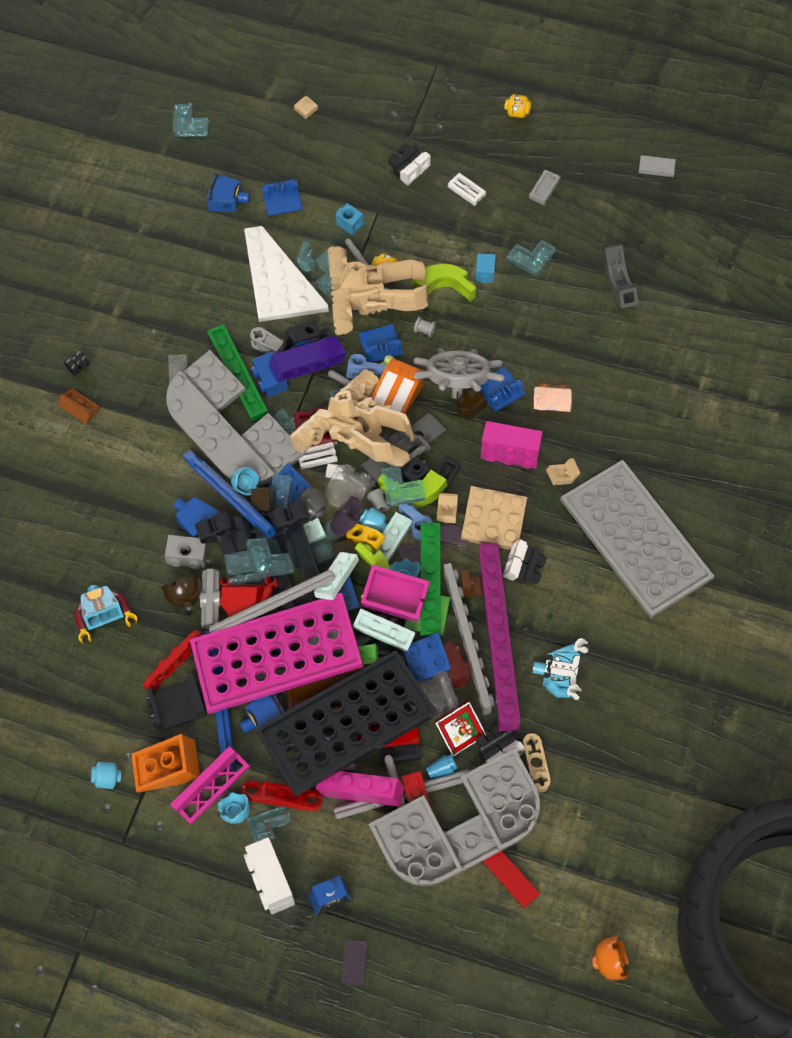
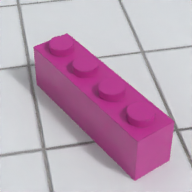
M342 771L316 786V789L324 797L398 807L401 805L405 788L397 778Z

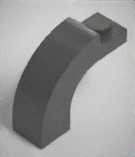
M617 244L604 247V268L615 302L621 309L638 305L637 287L629 279L625 265L623 245Z

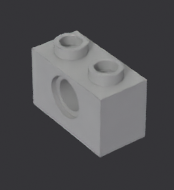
M168 535L165 550L166 563L174 567L183 565L193 569L205 568L208 543L201 544L199 538ZM190 551L188 555H182L183 552Z

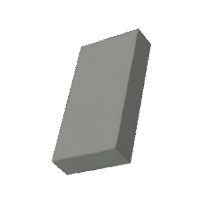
M641 155L639 173L673 177L676 159Z
M544 170L529 194V199L545 205L559 183L561 176Z

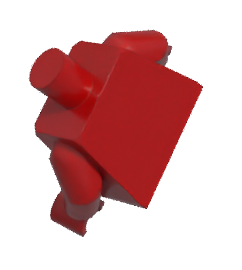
M268 576L265 578L267 586L264 587V584H235L231 577H228V582L226 579L221 578L220 584L223 587L221 588L219 603L228 617H231L271 598L273 589L279 586V581L275 578L274 582L270 584L271 578Z

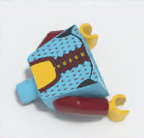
M91 585L88 588V592L80 596L81 603L78 604L74 614L77 628L81 632L78 639L82 644H84V636H88L89 642H92V636L86 631V628L88 630L94 629L124 617L123 614L126 615L125 622L128 627H131L128 622L130 618H133L137 624V616L130 612L131 608L125 597L114 590L110 591L107 586L99 588L97 585Z

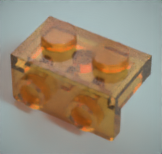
M539 383L538 387H534L533 409L570 412L572 389H568V385L557 384V388H550V384Z

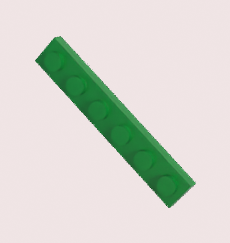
M223 324L208 330V336L221 362L246 389L239 398L250 420L253 421L267 415L268 410L225 325Z
M421 523V579L430 581L421 612V637H429L436 633L440 635V523Z

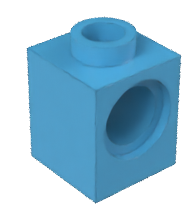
M347 203L336 212V225L353 236L364 225V215Z
M477 254L476 282L494 283V254Z

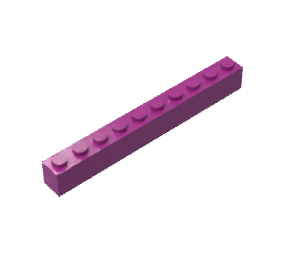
M498 543L478 544V560L499 732L519 730L520 714Z

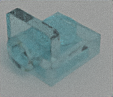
M303 240L297 257L298 268L304 271H315L316 262L312 258L313 250H311L310 242Z

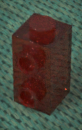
M452 641L443 644L451 670L443 672L452 689L456 687L462 688L469 683L472 670L467 662H463L460 648L457 645L454 646Z

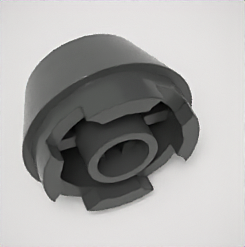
M309 487L301 494L302 497L298 501L303 500L305 502L310 521H313L317 518H322L328 504L320 490Z

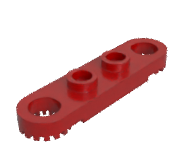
M194 630L180 645H176L172 649L171 654L159 662L157 668L145 680L143 687L146 690L151 687L152 692L155 689L157 690V686L160 687L159 684H162V681H166L192 654L190 639L202 636L203 634L198 630Z
M256 780L246 781L242 785V794H245L248 800L252 802L305 811H317L322 806V795L316 792V790H307L295 797L288 785L270 782L263 783ZM255 788L257 791L254 794H250L247 789ZM309 798H315L317 802L311 804L307 802V800Z

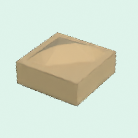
M305 96L294 105V110L306 119L318 110V105Z

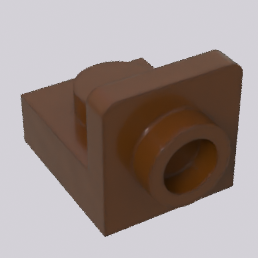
M469 570L461 571L460 582L463 598L481 596L480 577H470Z

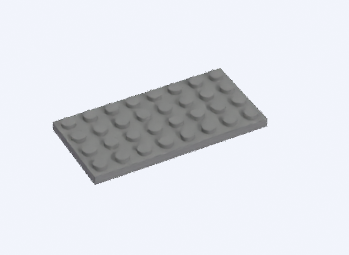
M624 460L561 496L560 501L650 618L714 579L713 573Z

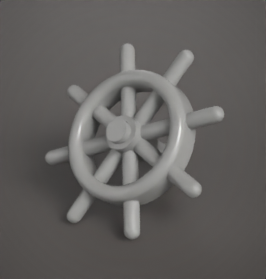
M439 348L437 350L438 354L432 356L429 360L419 357L414 358L416 365L427 367V371L416 372L414 378H429L434 383L439 384L441 391H444L447 387L452 388L451 397L454 399L457 398V392L458 399L463 395V388H472L474 391L479 392L481 390L480 385L488 380L504 381L502 374L490 372V368L501 367L503 362L501 360L488 361L483 356L478 355L476 349L468 352L445 351Z

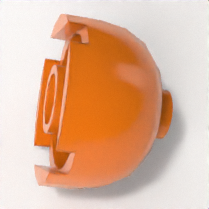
M619 935L602 940L596 947L595 956L592 957L594 968L599 969L602 976L610 980H621L629 978L630 970L625 971V964L627 965L629 962L623 942L618 941Z

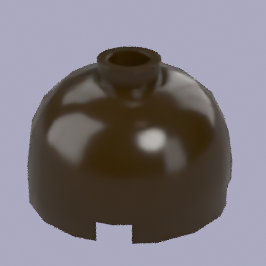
M197 574L176 580L172 585L168 583L162 586L161 589L170 604L174 606L182 605L183 608L194 605L193 601L199 598L202 585Z

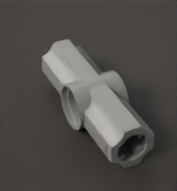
M207 569L202 574V591L200 592V607L202 608L201 626L209 630L210 626L219 622V608H221L219 603L221 592L219 590L220 572L215 569Z

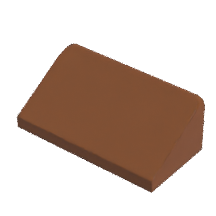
M70 389L60 395L58 404L59 407L85 424L101 408L74 389Z

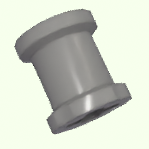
M418 316L414 332L417 333L419 331L428 334V337H432L436 322H429Z
M376 489L370 492L367 498L372 502L375 509L384 513L390 508V504L385 501L383 490Z

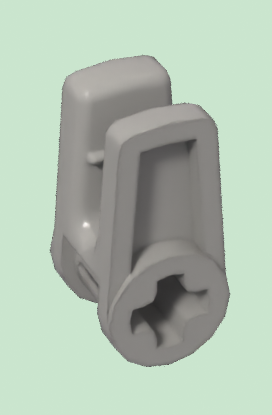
M261 327L251 330V346L255 350L265 354L284 351L281 339Z

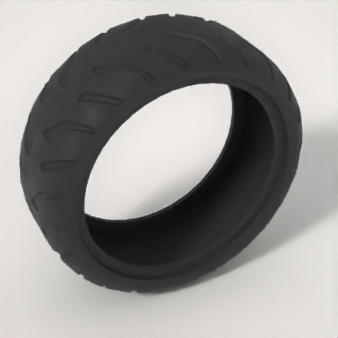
M792 798L770 801L754 806L740 813L721 827L699 853L686 878L680 897L677 921L678 945L686 973L705 1008L722 1026L737 1038H792V1011L764 997L738 971L725 946L719 916L723 884L727 875L737 865L762 851L792 846Z

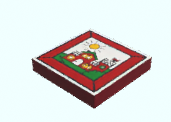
M467 700L433 721L452 756L475 743L476 739L481 735L485 734L486 736L470 702Z

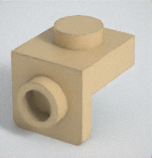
M570 458L565 464L550 465L546 469L553 485L571 484L580 474L574 458Z
M439 493L436 522L456 523L457 494Z

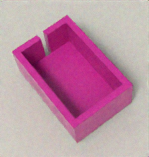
M486 421L481 445V458L489 462L498 461L506 465L514 464L526 469H536L541 447L542 431Z
M372 565L362 596L361 606L418 623L430 581Z

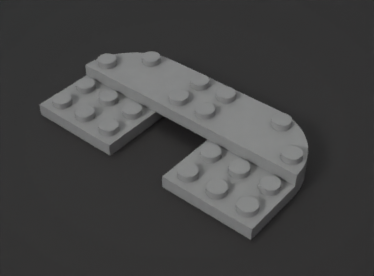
M209 350L185 371H179L173 377L166 395L168 410L176 424L194 441L227 480L231 482L232 474L236 469L250 467L259 475V483L256 487L271 483L287 463L292 466L305 455V452L300 453L294 450L289 434L269 413L241 436L233 429L219 412L246 391V389Z
M515 748L460 776L480 815L443 833L424 796L368 824L387 864L395 875L412 885L434 886L513 846L530 833L538 818L540 799L537 788Z

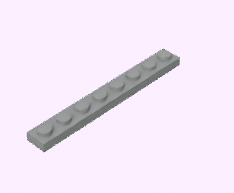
M451 563L444 564L443 574L483 715L490 714L492 706H494L492 694L487 692L489 683L487 676L482 674L481 669H484L482 658H478L476 651H479L477 641L472 639L471 633H474L472 623L468 622L466 618L469 614L467 605L463 604L461 600L463 598L462 588L457 586L456 581L459 580L456 569L452 568Z

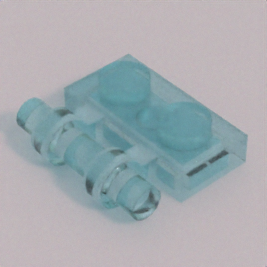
M263 548L224 555L227 574L236 575L235 577L228 578L229 585L237 584L239 586L245 582H261V579L268 577L267 570L259 572V569L266 568ZM253 571L251 574L242 575L244 572Z

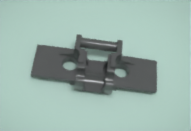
M427 413L411 426L414 436L412 442L410 437L406 435V432L399 430L389 438L387 434L381 436L387 442H390L391 445L406 452H409L415 446L418 447L409 454L410 460L405 465L396 467L386 462H376L369 458L361 466L378 483V479L382 474L388 477L398 468L407 466L425 451L428 452L431 449L429 444L442 435L446 428L432 414Z

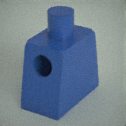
M180 498L174 504V508L179 511L175 515L177 523L188 537L199 538L195 524L205 519H212L214 515L219 513L218 510L197 498H192L188 503Z

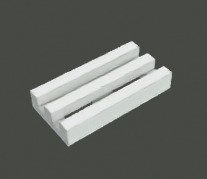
M460 173L448 183V188L474 206L477 204V201L481 200L482 196L486 195L485 190Z
M333 442L306 449L305 455L299 459L301 470L337 462ZM331 454H332V456H330V457L321 458V457H323V456H327V455H331ZM317 459V460L308 461V462H304V463H303V461H305V460Z

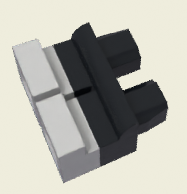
M404 143L399 149L400 157L392 154L388 158V164L393 168V174L406 185H409L418 177V174L420 175L430 166V155L427 152L422 153L419 151L415 144L411 147Z
M520 539L512 544L508 557L509 560L506 563L502 577L522 585L527 582L536 585L540 582L542 575L534 571L535 566L539 568L544 567L547 557L539 553V548H532L526 545L527 542Z
M498 725L491 729V733L495 737L492 741H489L485 734L476 739L479 756L484 763L514 748L519 756L524 754L525 747L522 743L516 740L511 731L499 732Z

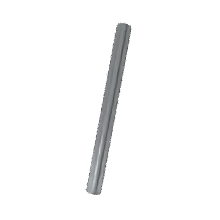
M332 570L325 571L210 626L209 631L212 633L247 622L336 579Z
M465 769L424 781L426 792L429 793L461 784L463 782L460 776L470 772V770ZM405 791L403 792L404 800L407 799ZM355 801L335 807L334 813L335 817L340 819L385 805Z

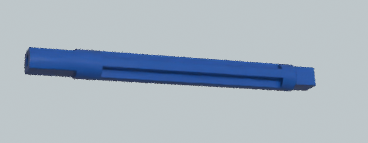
M191 450L183 455L189 466L253 526H256L268 538L275 535L274 527L263 515L199 456H196Z
M212 649L209 652V656H217L219 649ZM216 667L213 673L215 675L221 674L223 667ZM220 685L218 692H226V685ZM229 708L215 712L220 755L229 746L234 749ZM235 760L231 763L230 772H237Z

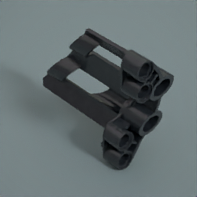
M303 500L291 503L287 508H280L264 514L263 517L274 527L276 532L271 538L266 537L245 517L230 518L229 512L218 513L212 519H205L195 524L201 544L218 541L235 584H252L249 582L240 552L245 549L251 550L259 557L265 577L270 576L271 578L270 584L274 582L275 578L278 579L279 586L273 589L271 597L294 587L289 570L292 568L302 569L306 581L319 575L303 526L311 520ZM315 590L310 591V594H311V597H312V600H313V601L322 599V598H316V596H315V594H314V591H315ZM298 597L278 608L287 610L312 601ZM328 613L323 617V620L326 622L331 621L334 615Z

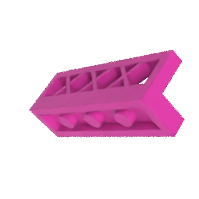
M229 746L170 805L192 825L250 768V765ZM237 758L243 767L238 772H230L231 763ZM219 775H226V783L223 786H216V778ZM204 790H212L211 798L208 801H201V793ZM190 804H197V812L190 818L184 810Z

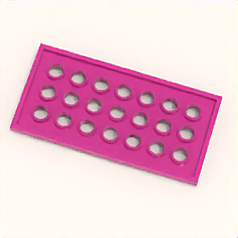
M342 593L337 594L334 600L319 599L190 639L206 709L209 714L363 667ZM326 614H333L334 617L331 621L326 622L323 620ZM308 619L315 621L312 627H305L304 623ZM289 625L295 626V630L292 633H286L285 629ZM275 631L276 636L273 639H267L266 635L268 632ZM337 631L339 635L336 639H329V633ZM250 637L257 638V642L254 645L247 644ZM313 637L319 638V642L316 645H310L309 641ZM231 643H238V647L234 651H229L228 646ZM293 643L300 644V648L297 651L290 650V646ZM212 649H219L217 656H209V652ZM274 649L281 650V654L279 656H271V652ZM342 649L344 653L341 657H334V651ZM261 655L262 659L258 663H253V656ZM317 655L324 656V660L321 663H315L314 658ZM240 660L243 662L239 669L233 668L235 661ZM298 661L305 662V666L302 669L295 668V664ZM216 667H223L221 674L215 675L213 673ZM278 667L286 668L285 673L282 675H277L275 672ZM259 673L267 674L263 681L256 680ZM240 679H247V684L244 687L237 686V682ZM220 685H228L226 692H218Z

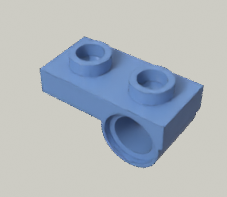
M353 354L348 360L346 378L354 379L362 370L367 369L380 379L385 369V364L366 362V358L363 355Z
M403 501L399 506V514L412 520L411 534L413 538L421 540V530H417L416 527L421 526V523H433L432 519L427 515L423 516L412 504L408 505Z

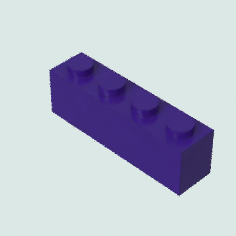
M336 336L325 337L316 342H308L303 346L292 347L289 350L274 353L268 366L278 383L341 364L346 351Z

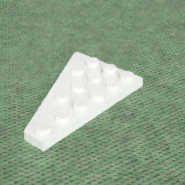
M262 226L244 229L259 322L329 312L328 304Z

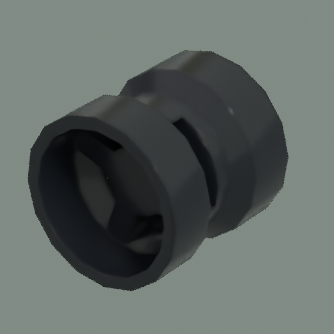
M79 350L73 354L72 359L68 358L64 361V365L74 376L80 373V369L90 365L88 359Z

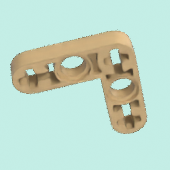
M530 733L523 740L524 754L529 775L533 782H538V778H542L543 781L546 780L544 786H541L540 783L535 784L538 793H541L549 788L551 782L541 739L537 734ZM531 739L533 742H537L535 744V753H532L531 745H527ZM539 758L542 761V765L540 767H533L531 760Z

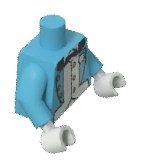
M578 639L575 644L548 653L546 663L534 662L532 673L544 675L543 686L557 698H569L572 696L575 700L579 699L576 692H581L582 690L576 685L580 659L578 652H588L586 647H582L588 643L584 639Z

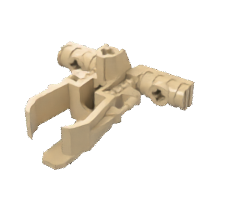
M339 246L329 247L330 278L332 277L331 283H333L331 289L335 290L331 292L333 296L332 302H334L332 304L333 319L337 335L348 334V332L352 331V310H358L360 314L367 316L369 315L368 313L375 314L376 311L379 313L381 310L387 311L388 308L415 311L428 306L427 284L414 290H384L383 283L409 278L425 281V266L422 262L411 259L394 263L385 261L382 265L366 266V264L361 262L347 263L346 250Z
M365 369L351 380L346 387L340 389L335 398H330L328 410L319 409L310 419L306 420L304 424L290 435L294 450L303 453L312 444H319L325 432L329 431L331 439L346 443L350 449L356 448L376 462H386L398 467L405 465L410 460L409 454L391 445L390 442L379 436L382 432L381 425L406 432L411 442L414 436L406 414L393 410L391 405L384 406L372 400L371 395L379 379L373 372Z

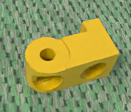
M355 522L346 534L348 540H353L354 547L361 542L363 545H369L374 552L378 551L385 540V536L378 530ZM357 530L358 535L353 536L354 532Z

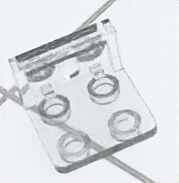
M345 464L336 466L323 496L328 504L350 515H356L367 490L373 488L376 481L371 479V475L365 472L360 474L354 471L355 467Z
M446 670L439 671L431 680L418 681L438 712V716L432 719L441 717L459 705ZM409 704L410 710L413 711L415 706Z

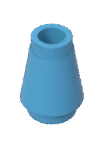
M445 754L426 767L430 778L454 773V770L458 769L452 754Z

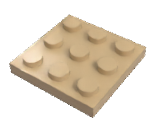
M471 486L461 540L478 544L498 543V548L511 550L512 544L520 540L527 497Z

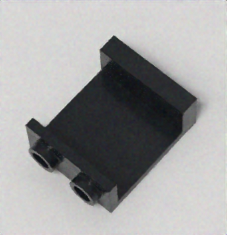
M193 674L186 676V683L153 693L151 687L147 688L149 695L145 696L148 707H152L154 714H151L154 726L158 725L160 731L206 717Z

